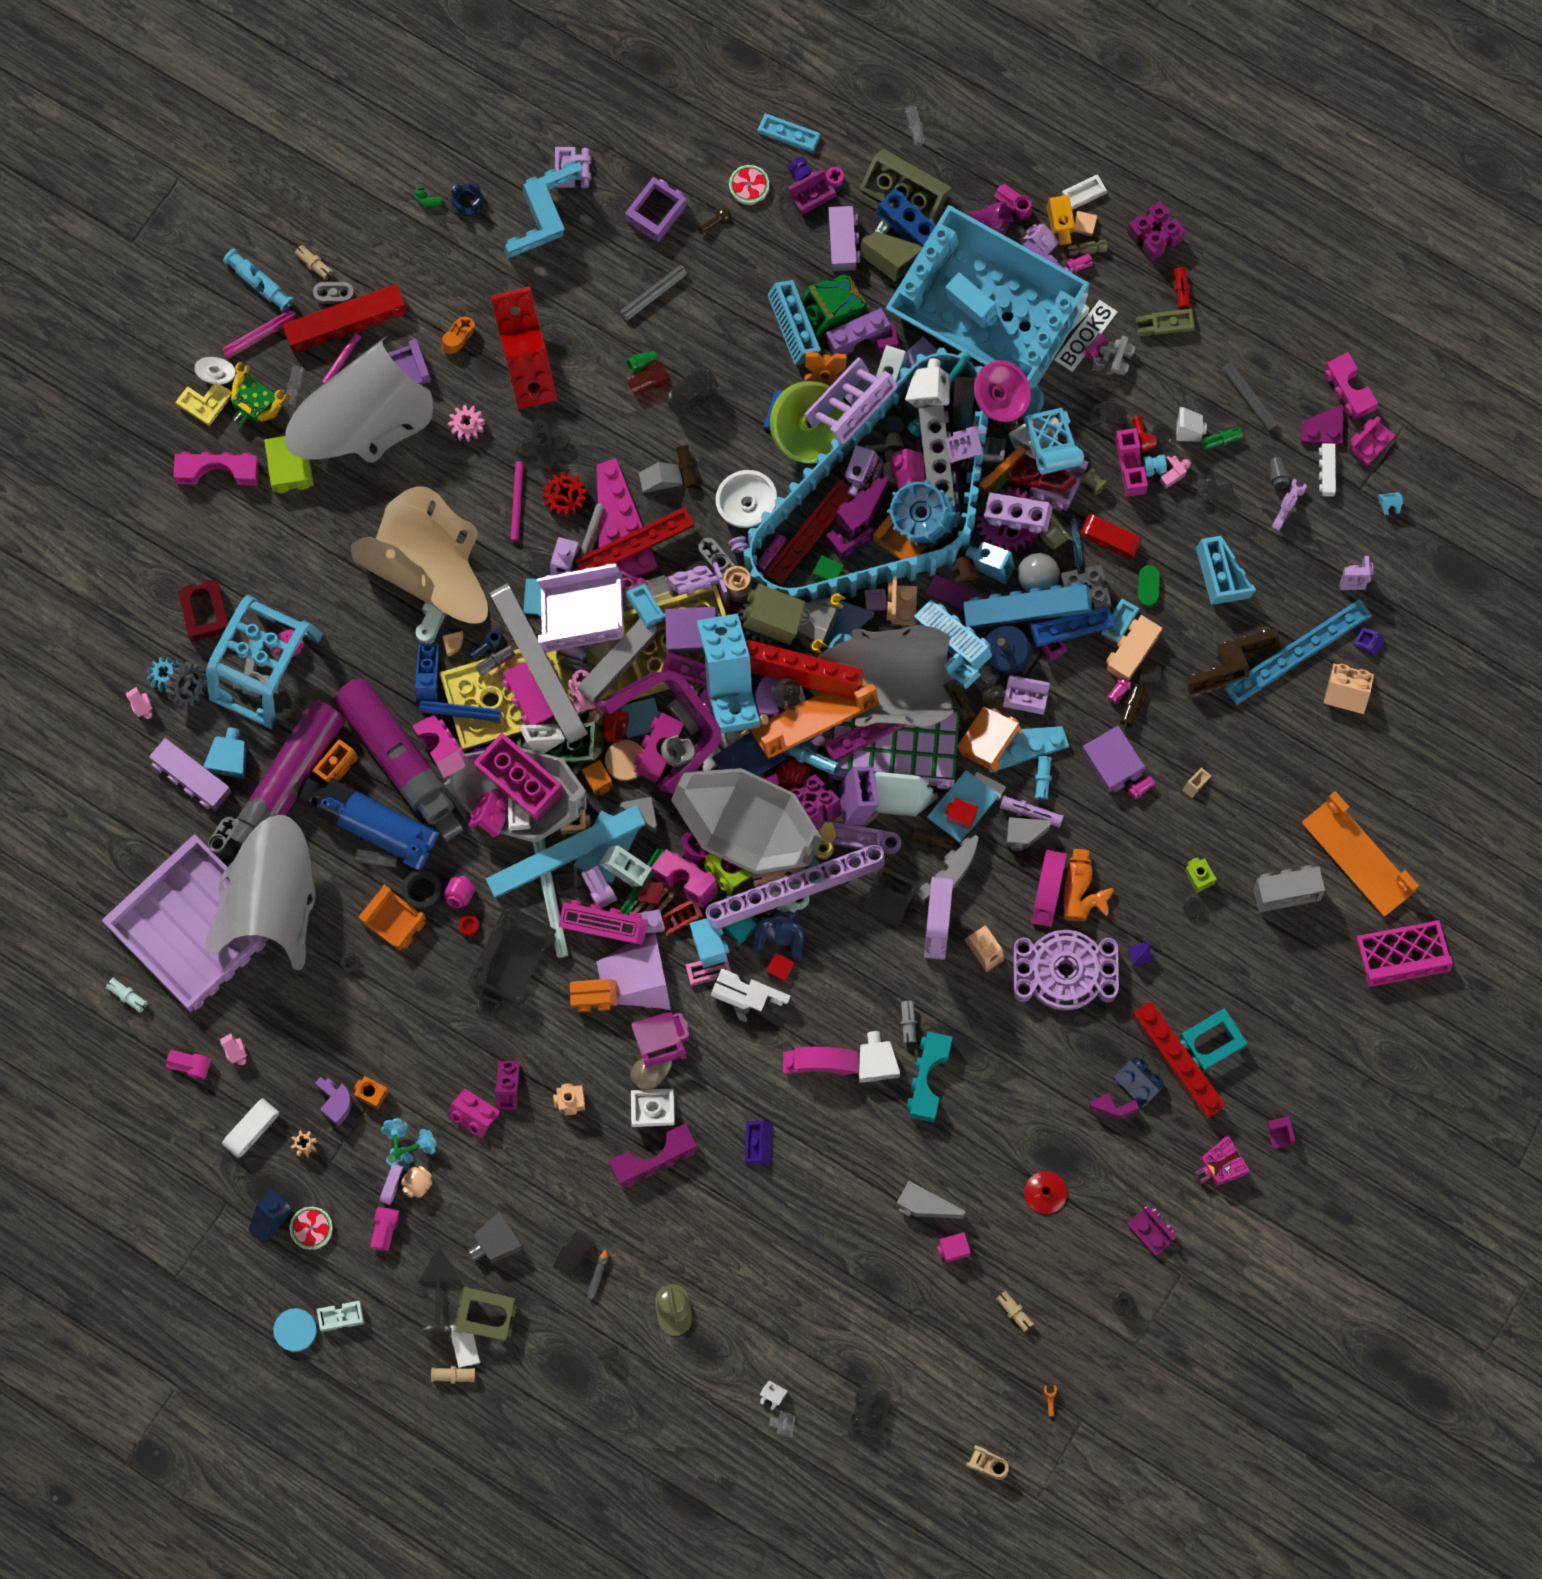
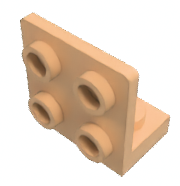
M893 576V582H888V601L892 602H888L887 620H891V627L906 628L915 626L914 615H916L917 586H897V576Z

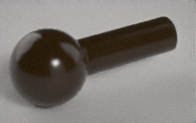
M726 208L718 209L715 217L698 227L699 233L703 234L719 223H728L731 219L730 211Z

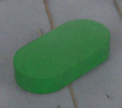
M1151 565L1144 566L1140 570L1138 578L1137 597L1139 603L1145 607L1155 605L1159 597L1160 574L1158 569Z

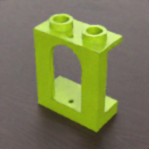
M712 853L707 855L704 862L706 871L716 878L721 890L726 891L728 895L732 894L734 888L756 875L746 869L729 874L721 867L722 858Z

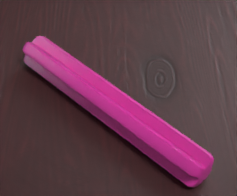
M288 310L223 347L225 356L230 358L283 328L282 324L296 320L294 313Z

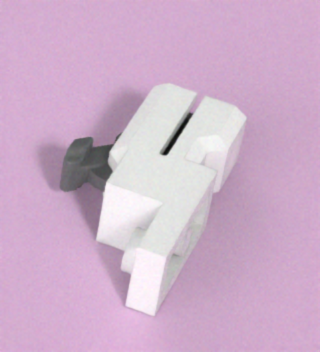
M721 969L710 995L731 1004L735 1009L738 1020L742 1022H747L745 1014L751 1008L761 1012L767 996L771 998L770 1002L782 1006L783 1003L787 1004L790 999V995L752 979L749 985L740 981L737 974L725 969Z

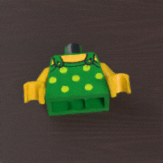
M242 362L237 363L235 366L237 374L234 378L231 394L232 404L237 413L232 418V421L242 427L247 419L258 424L275 418L281 410L283 402L290 399V395L286 394L282 398L284 389L273 393L249 375L245 377L244 374L249 372L250 366L246 365L243 371L241 369Z

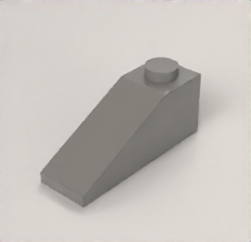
M908 1181L896 1204V1207L899 1208L898 1211L908 1217L913 1215L915 1217L963 1219L966 1212L911 1181Z

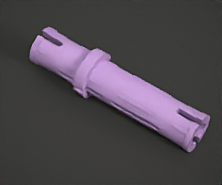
M1006 796L1003 797L1000 805L1001 809L1018 813L1017 816L1021 817L1023 815L1035 820L1051 821V825L1058 828L1064 816L1027 804L1024 800L1021 802Z

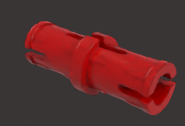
M1184 267L1174 269L1176 284L1174 292L1177 293L1179 310L1191 307L1189 301L1190 285L1187 282V269Z

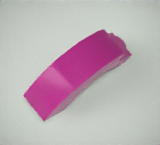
M1046 850L1031 923L1052 927L1067 854Z
M833 1047L794 1048V1051L783 1052V1073L794 1074L821 1071L839 1075L859 1073L860 1052Z

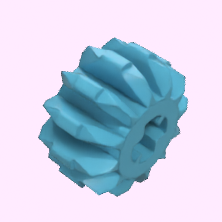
M160 657V663L158 664L152 661L154 668L147 669L150 674L147 676V679L151 682V687H158L159 692H162L164 687L168 689L169 686L165 683L170 681L168 676L164 677L161 674L164 672L166 674H173L172 668H178L179 665L177 661L172 662L169 657L165 662Z

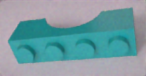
M927 1032V1036L922 1037L920 1049L923 1050L922 1058H917L915 1068L919 1070L918 1078L913 1077L911 1090L915 1092L913 1099L909 1098L906 1109L910 1111L909 1117L935 1122L939 1097L934 1095L929 1089L927 1075L935 1065L948 1061L952 1036Z

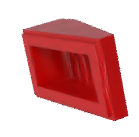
M690 900L661 915L666 936L690 926L689 923L706 917L702 907ZM691 906L694 907L697 915H693L690 909ZM683 910L686 911V913H687V915H688V917H689L688 920H686V918H685V916H684V914H683V912H682ZM675 914H678L682 923L678 924L674 916ZM669 917L674 925L673 928L670 927L667 921Z

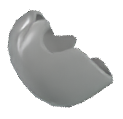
M678 735L667 738L661 747L663 759L673 767L686 765L695 756V747L691 740L688 738L680 739Z

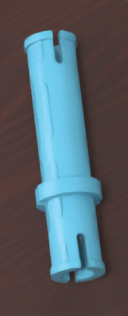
M796 745L784 751L785 754L795 757L798 762L808 763L833 776H837L841 770L840 763L816 754L806 746Z

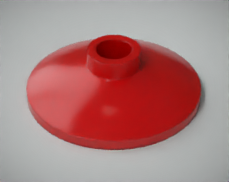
M1043 1171L1034 1174L1027 1181L1024 1196L1031 1209L1041 1214H1051L1058 1211L1064 1205L1067 1198V1188L1062 1178L1057 1174ZM1048 1188L1050 1194L1044 1195L1042 1189Z

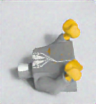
M836 593L832 597L804 603L796 634V639L804 649L820 655L822 653L820 649L824 650V647H827V640L838 616L837 609L834 607L842 609L843 605L839 601L845 599V597Z

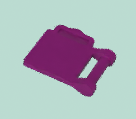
M667 1012L631 1024L646 1070L671 1060L687 1058L682 1042L689 1040V1026L681 1013L672 1015L671 1012ZM675 1047L678 1049L652 1058L648 1056Z

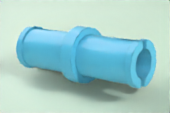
M1039 756L1038 773L1035 775V780H1037L1035 798L1047 800L1049 781L1052 780V776H1050L1052 758Z

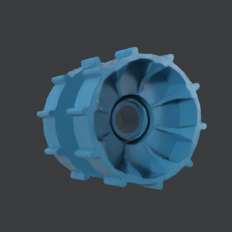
M928 480L913 483L907 481V485L900 488L896 493H892L894 497L891 507L887 512L891 515L894 524L893 529L897 532L900 531L902 536L908 537V540L911 542L915 541V544L921 547L922 544H935L939 546L940 541L944 540L949 534L953 535L952 529L955 524V518L959 517V515L955 513L951 502L953 498L949 495L945 496L946 493L943 490H938ZM927 509V515L924 518H919L920 510Z

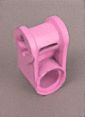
M585 670L576 671L568 682L573 704L577 712L596 708L595 703L591 702L577 690L580 683L589 674Z

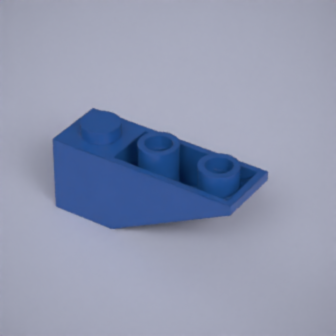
M418 644L415 681L417 706L420 705L422 700L438 702L439 644Z

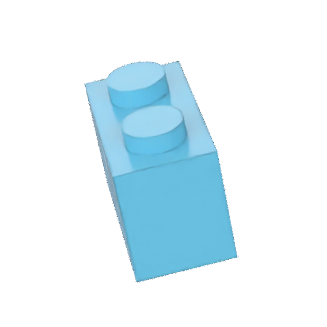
M707 918L689 923L703 969L727 962L726 953H729L726 940H721L720 935H723L722 928L711 927Z

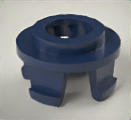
M471 181L470 184L464 185L457 183L453 186L451 190V206L456 213L462 216H472L481 210L484 204V197L480 187L475 182ZM464 196H472L475 200L472 207L464 208L460 204V200Z

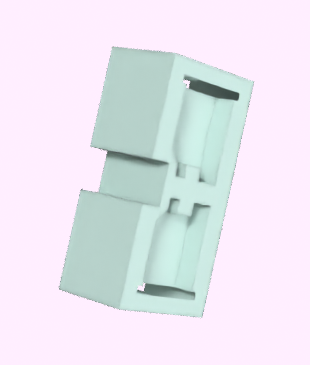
M360 1301L342 1304L341 1309H336L335 1306L317 1309L321 1332L364 1324ZM320 1311H322L324 1326H322L323 1324Z

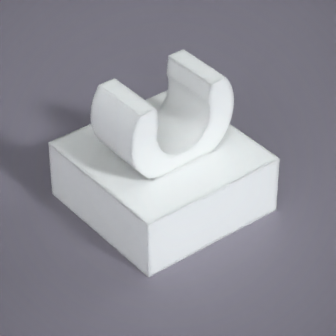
M768 1381L760 1393L763 1396L760 1403L763 1404L766 1399L772 1401L770 1409L773 1410L782 1402L788 1391Z

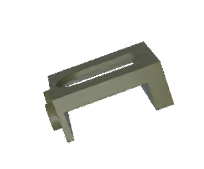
M464 1287L460 1295L453 1332L470 1333L497 1339L503 1343L506 1341V1338L511 1336L512 1325H509L510 1318L515 1316L517 1304H514L515 1298ZM470 1300L502 1307L506 1311L504 1324L500 1327H493L466 1321Z

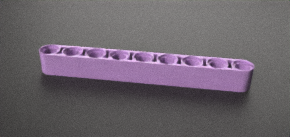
M872 845L713 903L706 909L708 923L713 928H722L878 871L885 865L883 849L877 845ZM874 855L880 856L878 860L870 859ZM855 862L860 863V865L856 868L850 866L852 863ZM833 870H840V873L837 875L830 874ZM814 877L821 878L818 882L811 881ZM794 884L801 885L798 889H791ZM773 892H781L777 897L771 896ZM754 899L761 900L758 904L751 903ZM734 906L741 907L738 911L731 910ZM715 913L721 914L717 919L711 918Z

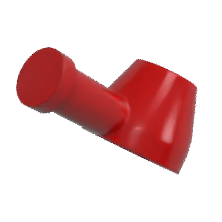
M1133 417L1132 422L1135 428H1137L1140 442V453L1156 448V437L1144 432L1142 417Z

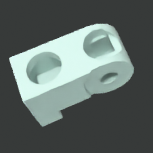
M425 602L422 608L425 617L422 624L416 628V636L421 644H431L435 640L446 613Z

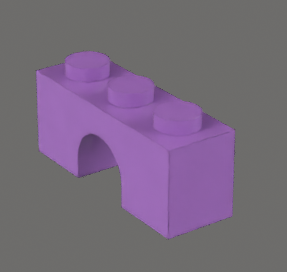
M882 308L826 332L827 344L833 355H847L853 352L855 345L862 340L870 339L873 343L891 334L890 323Z

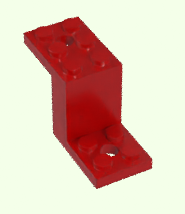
M530 286L490 296L518 410L558 401ZM513 307L520 308V311L517 314H511L509 312L510 309ZM531 383L539 384L536 389L528 388Z

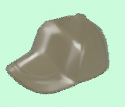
M662 1051L648 1056L649 1058H652L658 1055L665 1054L667 1052ZM641 1058L631 1068L630 1079L640 1090L655 1089L669 1072L672 1060L652 1066V1069L646 1070Z

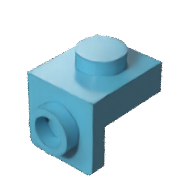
M956 653L944 665L949 678L954 679L964 689H967L980 676L979 671L965 662L960 653Z

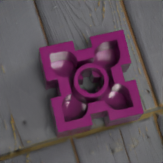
M1161 201L1147 210L1145 218L1141 214L1128 223L1127 233L1136 244L1142 242V251L1151 262L1165 253L1167 245L1173 248L1184 240L1185 229L1176 218L1172 221L1169 219L1170 211Z
M816 774L803 781L802 788L797 789L794 787L789 790L796 795L817 830L822 828L821 823L826 820L830 823L842 815L840 799L831 790L826 791L825 783Z

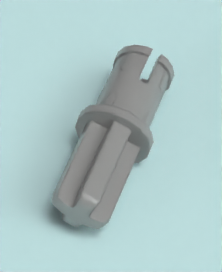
M904 1001L901 1003L902 1021L900 1022L903 1025V1043H917L915 1027L917 1021L915 1020L914 1002Z

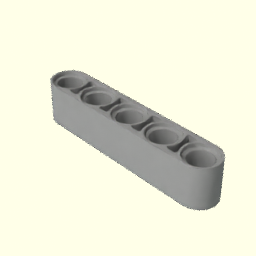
M639 619L625 634L624 638L586 676L577 690L591 702H597L659 634L660 629L655 625L646 628L642 620Z

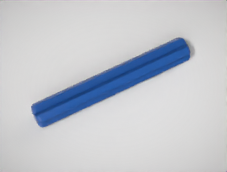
M424 700L419 705V710L422 713L489 721H500L501 719L500 709Z

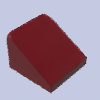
M644 881L637 901L657 907L664 884Z

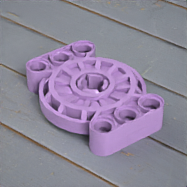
M932 877L924 958L945 960L953 879Z
M1059 930L1046 934L1035 945L1028 938L1018 939L1015 942L1013 951L1015 998L1020 1002H1026L1034 994L1045 1005L1059 1010L1081 1008L1094 1000L1097 995L1104 1002H1112L1117 997L1119 989L1118 945L1116 941L1111 938H1105L1097 945L1088 936L1072 930ZM1025 945L1029 948V951L1027 953H1020L1018 947ZM1106 945L1111 946L1113 952L1106 954L1102 948ZM1067 964L1072 967L1073 973L1068 978H1064V975L1060 974L1057 970L1059 966ZM1026 966L1029 972L1021 974L1018 971V967ZM1110 966L1114 972L1108 975L1103 972L1102 968ZM1025 986L1029 989V993L1022 995L1018 992V988ZM1111 987L1114 993L1106 995L1103 992V988ZM1085 997H1089V998H1087L1085 1001H1082V1002L1078 1003L1079 1001L1083 1000Z

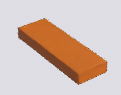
M1022 445L1019 446L979 484L978 494L983 498L990 491L991 487L996 484L997 480L1000 479L1001 475L1025 456L1027 450Z

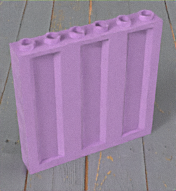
M195 834L102 919L105 926L189 1012L193 1009L195 1011L204 1004L203 1000L208 995H214L219 990V985L224 980H230L235 974L234 971L239 966H245L250 961V956L255 951H261L266 945L265 942L269 939L263 936L246 935L233 939L218 954H212L207 951L206 938L212 927L220 899L219 882L223 872L228 867ZM228 877L222 882L225 889L229 887L230 880Z

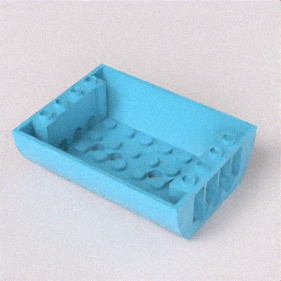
M948 205L886 306V310L958 351L970 354L971 358L983 365L998 360L1015 364L1027 377L1031 389L1040 382L1082 313L1089 291V283ZM958 272L996 303L998 318L992 326L988 325L983 329L948 299L945 287ZM1007 312L1012 313L1014 316L1010 322L1002 320V316ZM1023 322H1028L1031 328L1029 331L1023 332L1019 329L1020 325Z

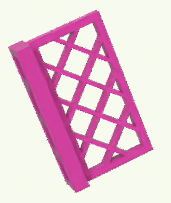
M1439 920L1360 935L1356 938L1367 976L1368 987L1450 972L1453 962L1448 954ZM1436 927L1437 936L1434 940L1424 934L1427 929ZM1412 932L1418 935L1414 943L1403 938L1406 933ZM1392 936L1397 939L1393 948L1383 942L1385 937ZM1421 938L1431 943L1427 951L1416 946ZM1371 940L1377 943L1373 951H1370L1364 947L1363 941ZM1400 942L1411 947L1406 955L1396 950ZM1435 945L1442 950L1443 956L1435 957L1429 952ZM1379 946L1390 951L1385 959L1375 954ZM1413 949L1423 954L1421 960L1414 961L1409 958ZM1393 953L1403 959L1400 964L1394 965L1388 961ZM1372 957L1382 962L1379 968L1370 970L1369 961Z

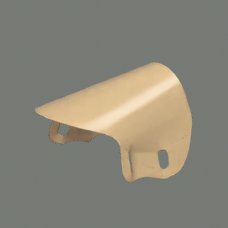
M416 486L405 490L388 503L385 508L376 539L368 537L352 543V559L356 564L449 616L474 624L485 621L488 616L486 597L468 561L469 554L477 539L476 527L471 522L456 515L439 494L430 488ZM434 501L435 509L433 514L429 516L427 510L430 502ZM466 530L468 534L464 543H457L456 539L459 532Z

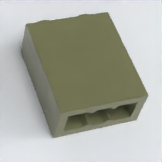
M758 584L756 589L751 590L748 595L747 601L750 603L743 613V618L745 619L743 627L790 645L797 634L805 601Z

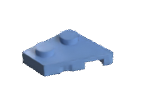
M839 601L843 605L842 631L844 634L852 633L851 631L855 629H861L875 615V612Z

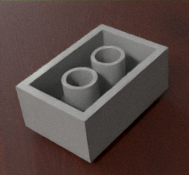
M1313 865L1304 866L1298 871H1293V869L1283 870L1280 874L1273 876L1272 873L1260 875L1253 888L1259 913L1321 901L1325 892L1320 867H1313Z

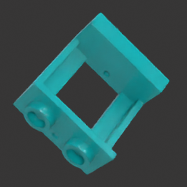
M1225 1008L1183 1032L1180 1036V1042L1190 1053L1202 1073L1234 1052L1243 1050L1248 1044ZM1221 1024L1231 1041L1210 1054L1202 1055L1198 1053L1194 1047L1195 1039Z

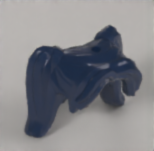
M775 910L769 914L768 918H763L759 921L755 930L754 945L751 946L752 952H760L766 940L774 945L791 946L792 958L796 961H802L801 951L804 932L803 928L799 925L795 913L792 911Z

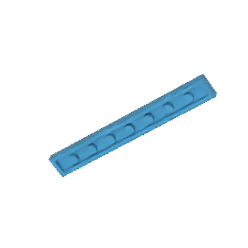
M1360 599L1250 670L1249 677L1230 683L1224 690L1234 704L1238 705L1371 618L1372 614Z

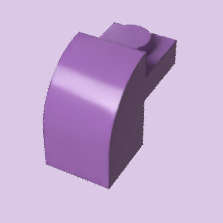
M320 1077L315 1084L330 1097L320 1110L322 1114L339 1127L351 1111V1096L343 1084L336 1090L337 1085L329 1078L325 1081Z

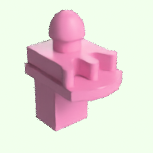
M1167 456L1165 458L1166 465L1170 469L1169 472L1160 478V482L1165 489L1186 476V469L1191 466L1190 460L1185 459L1180 463L1176 456L1172 458Z
M137 687L126 693L134 714L138 717L143 716L145 719H150L152 717V706L146 693L141 694Z
M229 1034L220 1039L228 1061L230 1060L232 1064L236 1062L239 1065H244L247 1055L241 1038L235 1039L232 1034Z

